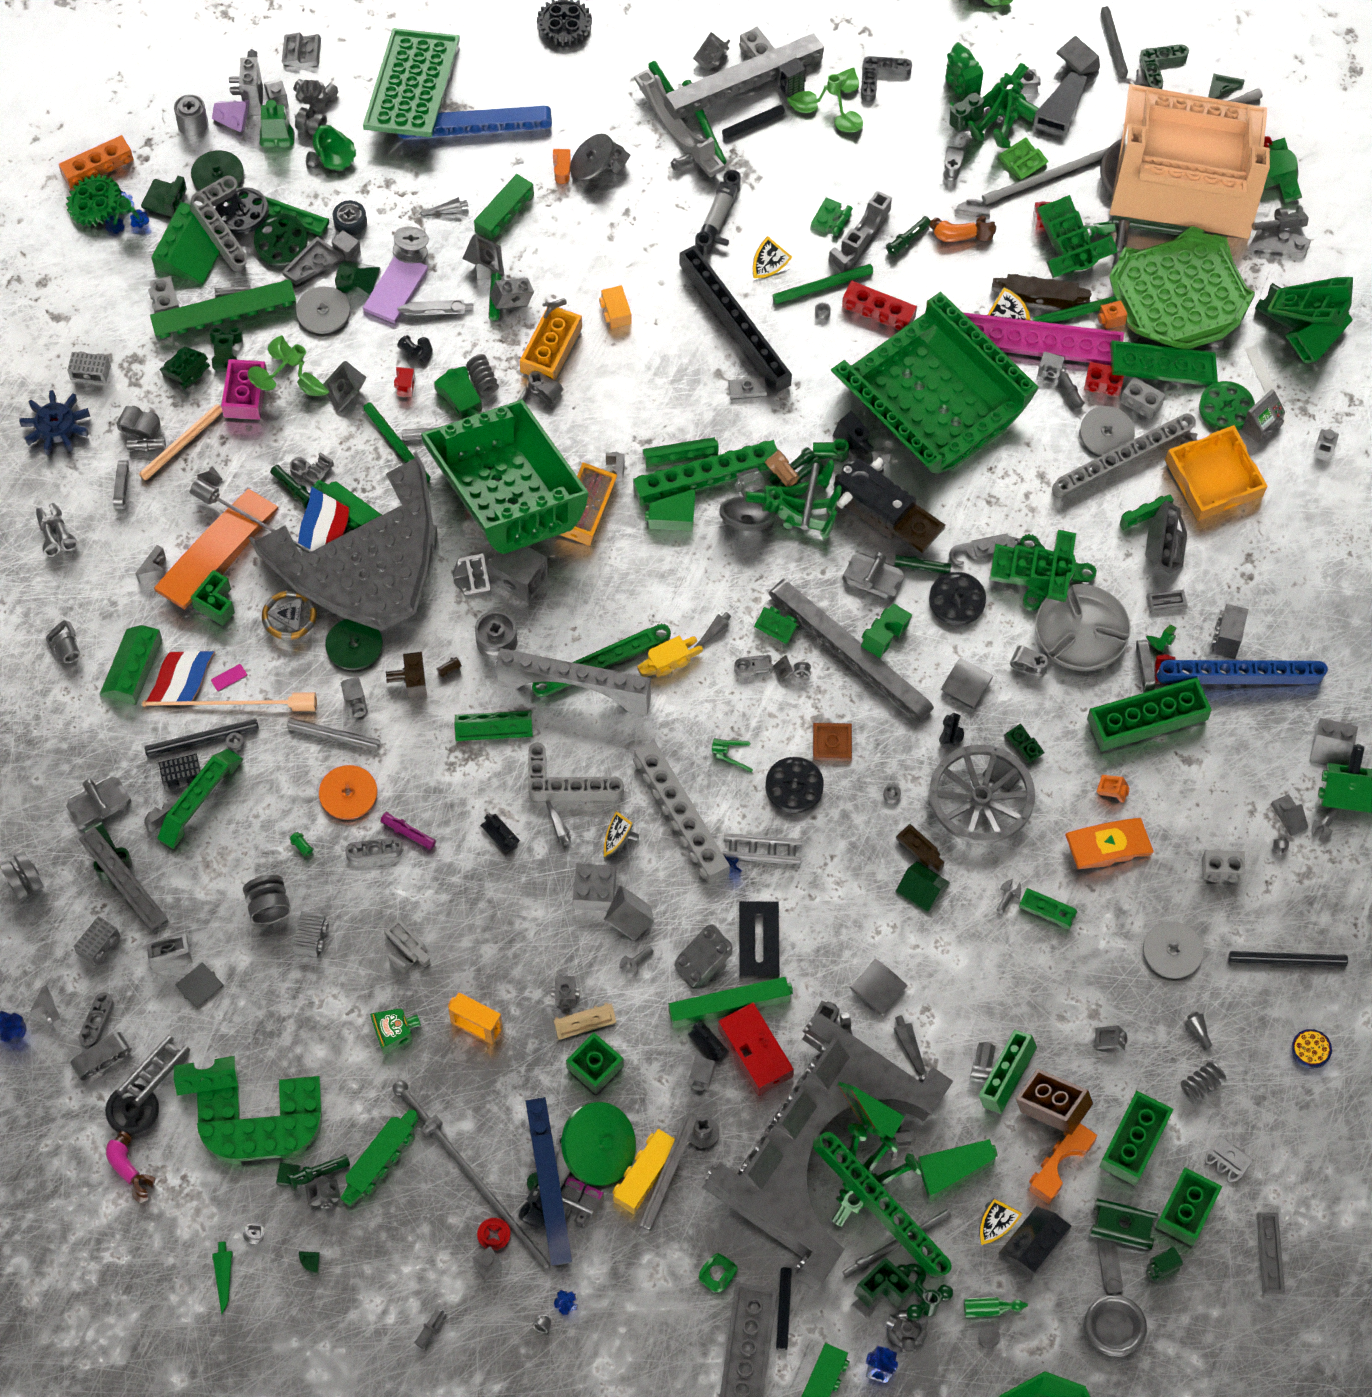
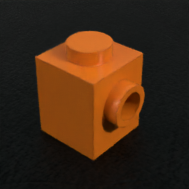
M1122 301L1101 306L1098 320L1100 324H1103L1105 330L1126 324L1128 314Z

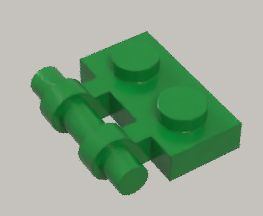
M826 197L811 221L810 227L827 233L830 228L832 229L831 233L834 236H838L839 232L843 231L846 220L850 219L853 208L847 205L845 209L841 210L842 203Z

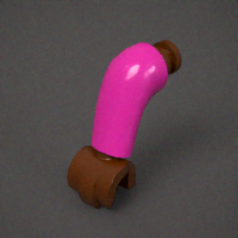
M120 1131L114 1140H109L107 1143L106 1157L112 1168L129 1185L133 1184V1198L137 1202L143 1203L148 1201V1193L146 1189L140 1186L148 1185L153 1188L156 1178L148 1174L139 1175L140 1173L127 1156L129 1152L127 1148L128 1143L131 1142L132 1137L126 1132Z

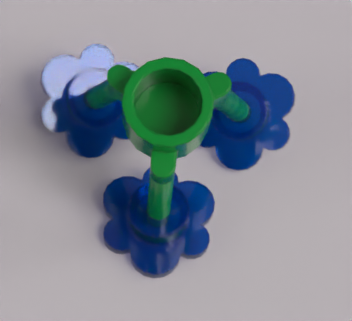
M123 191L121 192V198L117 202L118 209L115 210V216L111 215L110 221L105 220L106 231L113 232L114 234L125 230L123 219L119 218L120 214L127 215L130 212L133 213L130 215V225L134 228L138 227L141 229L149 223L148 213L146 211L142 212L140 209L135 211L132 195H127Z

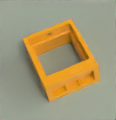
M459 992L456 997H452L449 1001L448 1008L452 1024L492 1045L494 1044L503 1029L500 1013Z

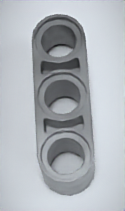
M117 1032L74 1057L70 1064L81 1081L87 1080L131 1053L132 1048L123 1033Z

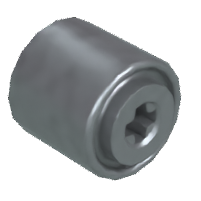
M187 94L176 100L174 112L180 132L187 136H197L205 132L209 122L205 104L201 97Z

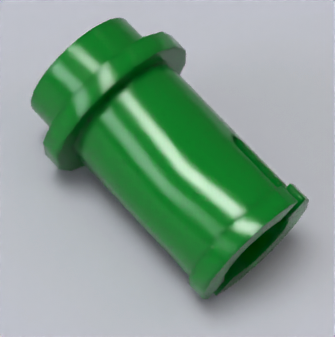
M295 832L289 838L290 844L295 845L304 857L310 855L314 848L303 838L304 835L302 833Z

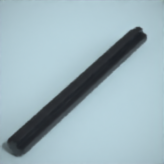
M254 718L149 744L144 749L149 757L225 738L234 732L241 734L259 729L257 719Z
M1230 951L1228 954L1229 962L1321 966H1347L1348 956L1346 954Z

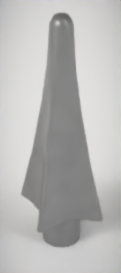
M459 197L441 205L423 210L420 214L463 213L462 208L469 206L467 200L460 201Z
M725 612L722 616L718 613L706 633L694 647L704 645L719 632L727 628V622L731 615L728 612Z
M547 800L546 805L554 824L558 842L562 841L564 846H567L571 843L570 830L558 816L551 802Z

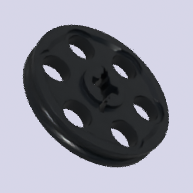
M250 187L236 188V192L232 197L215 206V210L221 218L230 216L224 223L232 234H246L258 229L266 221L269 213L265 196L260 191ZM243 194H247V195H248L247 198H245V199H240V196H241V195H243ZM256 201H262L258 206L253 205ZM226 202H232L230 206H223ZM238 205H240V208L243 209L245 216L240 211ZM254 215H260V218L257 220L251 219ZM239 222L244 223V225L241 227H235V225Z
M950 572L940 576L933 583L929 595V604L932 612L938 619L951 625L972 623L983 613L986 603V592L983 585L974 576L964 572ZM960 580H966L969 584L968 586L963 587L960 586L958 582ZM947 582L950 584V588L943 589L940 584ZM977 592L981 595V598L978 600L973 599L971 594ZM955 594H957L958 598H960V604L958 603L957 599H954ZM942 598L944 603L938 605L934 602V599ZM972 608L975 610V614L968 615L965 610ZM948 611H954L956 612L957 616L954 618H950L947 616L946 613Z
M787 757L781 759L767 773L765 783L766 794L771 803L782 811L789 813L805 812L813 808L822 797L824 788L822 773L813 762L805 758ZM798 763L802 766V769L794 771L791 766ZM776 770H781L785 775L782 778H777L773 773ZM814 774L818 777V780L810 782L807 776ZM793 782H797L796 788H792ZM776 787L782 790V793L777 796L771 792ZM813 792L816 797L809 800L805 797V793ZM790 798L796 799L798 804L796 806H789L787 800Z

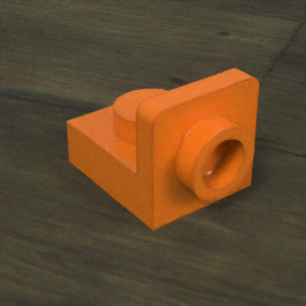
M1102 775L1097 793L1102 796L1117 797L1119 802L1124 803L1130 788L1124 777Z

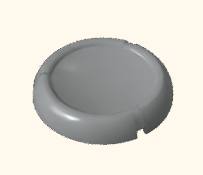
M1072 585V589H1068L1065 602L1046 598L1041 604L1036 617V635L1044 652L1059 665L1076 671L1098 670L1113 663L1125 650L1131 633L1129 616L1121 602L1106 590L1091 585Z

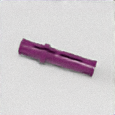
M387 811L381 817L380 822L394 829L395 833L403 834L430 851L435 846L436 839L407 824L406 820L399 819Z

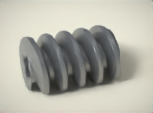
M478 354L469 359L466 368L474 382L477 393L483 396L491 395L498 390L499 384H497L494 372H492V368L489 366V361L486 360V355Z
M1210 1061L1207 1062L1206 1066H1202L1200 1071L1196 1070L1193 1075L1181 1081V1088L1189 1102L1195 1104L1194 1096L1199 1100L1202 1099L1200 1092L1208 1095L1207 1087L1213 1091L1215 1089L1213 1083L1221 1086L1219 1079L1223 1082H1226L1227 1079L1223 1070L1217 1064Z

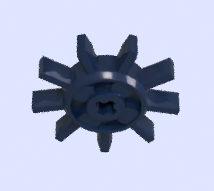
M49 390L50 403L42 407L37 402L29 400L30 408L36 412L35 417L19 418L21 427L36 428L34 432L25 437L28 446L42 438L45 440V455L50 454L53 443L63 442L65 448L71 452L73 448L69 437L73 433L88 437L87 428L77 425L76 421L91 416L88 408L75 412L72 411V407L78 401L76 394L72 393L63 404L57 402L54 391Z

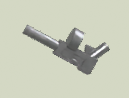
M1298 206L1296 212L1288 214L1285 208H1278L1274 212L1275 220L1253 223L1252 229L1260 230L1278 227L1282 230L1297 226L1305 227L1308 225L1309 217L1303 212L1302 206Z

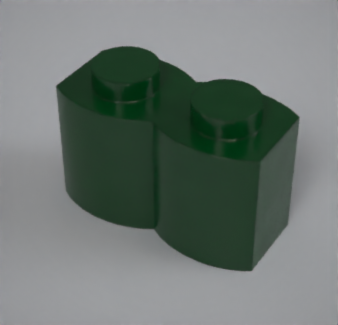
M972 93L962 102L953 105L950 109L949 125L957 131H962L968 127V121H978L984 113V99L977 93Z
M1171 1247L1150 1259L1146 1275L1151 1282L1154 1281L1155 1284H1158L1180 1271V1267L1183 1266V1260L1175 1247Z

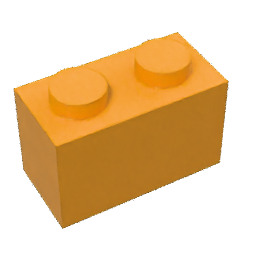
M622 285L601 290L599 303L600 307L605 309L604 319L606 323L609 322L610 328L613 329L632 324V314Z

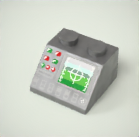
M1273 389L1248 411L1242 431L1258 444L1263 439L1267 440L1275 428L1279 429L1284 423L1285 410Z

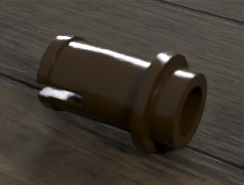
M451 657L450 661L436 669L443 679L455 670L459 671L462 665L457 657Z

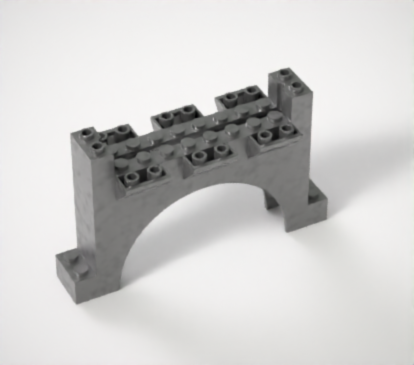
M821 1013L817 1018L812 1017L802 1031L805 1033L802 1040L819 1052L812 1059L808 1068L791 1091L790 1096L767 1126L757 1145L743 1162L742 1167L735 1173L719 1162L716 1167L712 1165L702 1179L705 1181V1184L702 1186L703 1189L803 1257L795 1267L797 1272L794 1277L814 1291L823 1284L845 1250L827 1233L818 1220L810 1201L807 1186L808 1161L814 1139L831 1122L853 1112L837 1086L838 1082L855 1086L893 1110L914 1117L922 1123L925 1122L929 1114H933L953 1083V1080L934 1067L929 1072L925 1070L918 1080Z

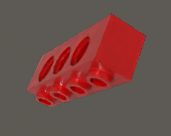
M852 280L842 299V307L848 311L857 312L864 317L872 318L882 324L895 327L897 330H902L912 323L917 313L916 305Z

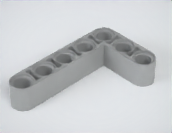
M225 176L193 194L190 209L233 271L240 272L245 269L247 255L214 208V206L232 197L236 192V179L232 176ZM224 185H231L232 188L228 189ZM210 193L217 194V197H212ZM200 201L202 205H196L194 202ZM208 215L211 216L213 219L207 220L204 216ZM220 230L222 234H216L214 231ZM229 244L233 248L228 249L224 245ZM235 259H240L243 263H236Z
M539 742L530 745L528 750L529 797L532 800L616 801L623 797L624 783L619 777H546V748ZM537 752L541 753L540 756H534L533 754ZM535 770H540V771H542V772L539 773V774L533 773V771H535ZM537 787L541 788L540 791H534L533 789ZM555 787L561 788L559 791H553L552 789ZM574 787H579V788H581V789L578 790V791H573V790H572V788H574ZM593 787H599V788H600V789L597 790V791H593V790H592ZM619 787L620 789L614 791L611 788Z

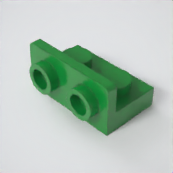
M773 606L770 609L764 607L754 627L788 645L796 628L799 629L800 627L796 623L797 619L788 614L786 617L780 615L781 611Z

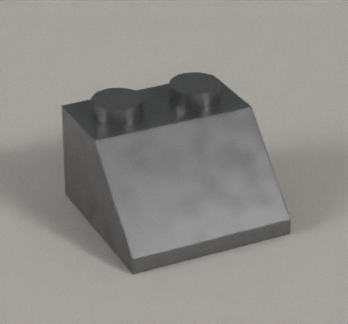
M1320 718L1315 728L1309 761L1323 765L1332 763L1349 766L1353 745L1356 742L1358 726Z

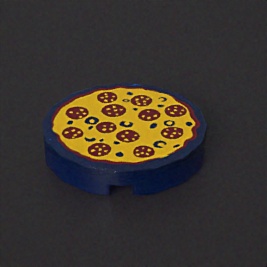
M1306 1029L1294 1037L1291 1051L1294 1060L1300 1066L1307 1069L1321 1068L1330 1060L1332 1044L1324 1033L1315 1029Z

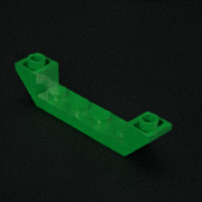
M229 749L214 754L167 813L157 839L174 849L185 835L183 827L226 772L233 774L243 761V758Z

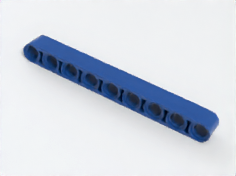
M545 105L442 112L438 115L432 137L548 129L552 126L551 108ZM398 134V137L402 139L426 138L422 136Z
M1165 660L1160 665L1156 677L1163 684H1176L1196 677L1200 684H1319L1328 672V667L1322 661Z

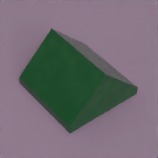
M916 861L907 868L895 892L929 913L950 882Z

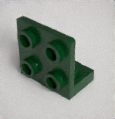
M177 176L175 182L173 181L172 183L154 179L141 203V208L173 217L187 191L184 177Z

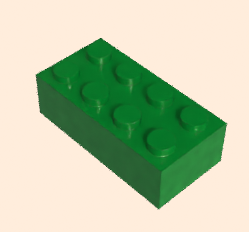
M1136 1090L1102 1158L1099 1168L1137 1186L1174 1109Z

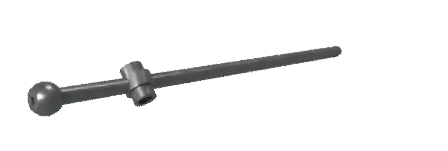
M404 1080L396 1081L392 1086L393 1092L396 1095L402 1096L411 1108L416 1111L424 1122L420 1127L427 1137L432 1133L534 1258L544 1269H549L550 1263L439 1129L443 1125L436 1114L432 1118L429 1117L408 1091L407 1082Z

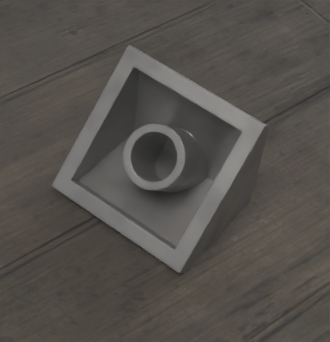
M1076 35L1056 52L1078 74L1099 71L1100 69L1099 55Z
M622 885L619 886L604 920L632 940H636L654 922L652 909L649 904Z
M186 934L147 944L148 960L153 973L193 963Z

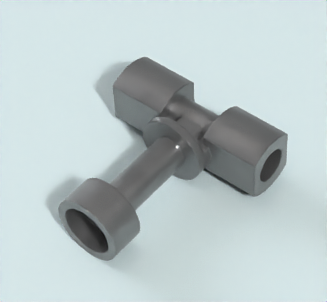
M298 79L293 86L295 92L299 82L304 80ZM329 83L325 87L326 96L323 102L317 105L312 104L309 106V109L313 113H322L325 109V103L328 100L332 101L339 93L337 86Z

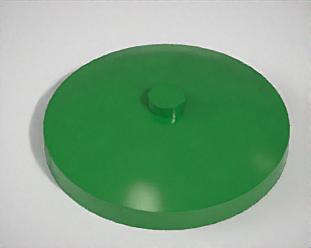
M593 1102L580 1106L569 1116L563 1128L561 1137L563 1158L571 1173L586 1184L601 1186L615 1183L624 1176L625 1171L632 1165L635 1157L636 1137L630 1120L623 1111L610 1103Z

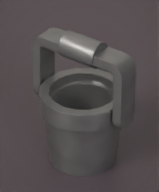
M63 620L46 636V641L52 653L58 654L64 663L75 662L81 655L75 638L77 634L70 621ZM65 627H67L69 632L59 634Z

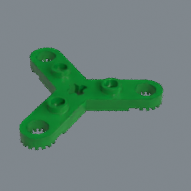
M1025 534L1020 540V546L1026 547L1024 542L1032 541L1034 546H1027V548L1034 549L1037 546L1045 549L1033 534ZM1076 562L1072 582H1092L1097 574L1095 566L1088 562ZM1088 569L1092 574L1091 576H1086L1082 574V571ZM1029 586L1023 597V606L1030 611L1039 609L1047 596L1048 587ZM1035 598L1037 603L1032 605L1028 603L1027 599Z

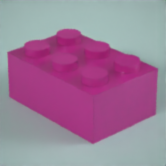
M228 360L221 404L225 418L261 419L265 391L252 384L248 378V371L254 366L261 367L267 371L265 361Z

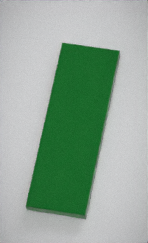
M1113 340L1110 343L1112 375L1206 386L1218 382L1215 352Z

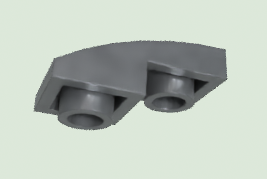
M172 795L169 800L164 802L162 810L155 807L152 812H148L144 820L146 829L151 832L161 827L167 813L179 798Z

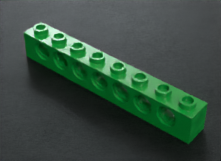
M774 440L762 441L752 446L747 445L742 449L729 450L724 454L711 455L706 459L693 460L688 464L675 465L670 469L657 470L648 475H639L633 479V489L639 505H647L689 490L697 491L771 470L765 461L778 449Z

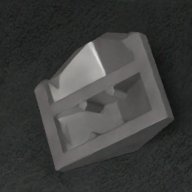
M484 554L458 558L452 572L454 584L465 595L490 591Z

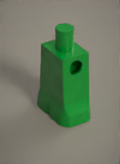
M268 100L266 105H261L259 144L263 147L292 146L295 140V132L289 123L285 106L276 105L274 100Z
M466 366L455 369L450 368L434 382L436 392L447 400L461 420L479 414V411L482 410V401L469 379V372Z

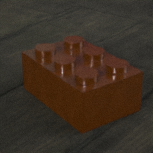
M1039 1068L1035 1070L1016 1097L1021 1113L1070 1135L1073 1134L1093 1105L1087 1089Z

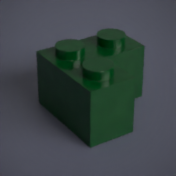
M885 1257L857 1284L854 1294L868 1308L884 1295L899 1309L913 1295L916 1285Z

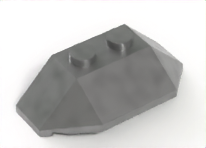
M1165 501L1149 524L1145 556L1156 567L1170 574L1183 567L1187 531L1180 515L1182 514L1181 508Z

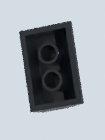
M1036 1206L1001 1249L999 1255L1032 1280L1069 1234L1072 1225L1056 1213Z

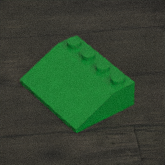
M180 202L151 259L155 270L204 285L220 252L192 213L190 204ZM204 216L207 220L213 219L211 216ZM220 230L214 231L216 234H222Z

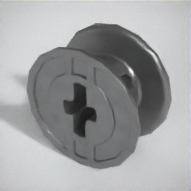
M407 226L398 229L394 233L393 240L395 245L392 252L399 261L412 264L419 263L427 257L428 250L426 245L428 244L429 237L424 230L418 227Z

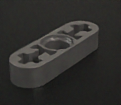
M118 460L113 496L114 509H125L129 478L128 460Z
M1147 639L1137 640L1136 653L1143 690L1152 691L1155 689V679Z
M395 837L352 842L345 849L346 857L351 862L394 858L400 856L403 852L401 840ZM392 844L396 845L395 851H392L391 849ZM382 845H385L386 852H383ZM371 846H378L380 850L376 854H371L369 848ZM363 847H365L366 855L363 854ZM353 849L357 850V855L355 856L352 854Z
M102 992L95 997L78 1037L81 1046L85 1049H89L98 1043L111 1014L114 1001L109 993ZM105 999H107L108 1004L103 1005L102 1013L100 1011L102 1007L100 1001H104ZM95 1016L102 1018L101 1023L98 1025L91 1024V1019ZM91 1033V1037L93 1040H89L86 1043L84 1037H89Z

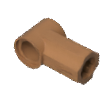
M777 450L765 461L771 471L777 474L786 487L793 486L798 482L800 477L780 450Z

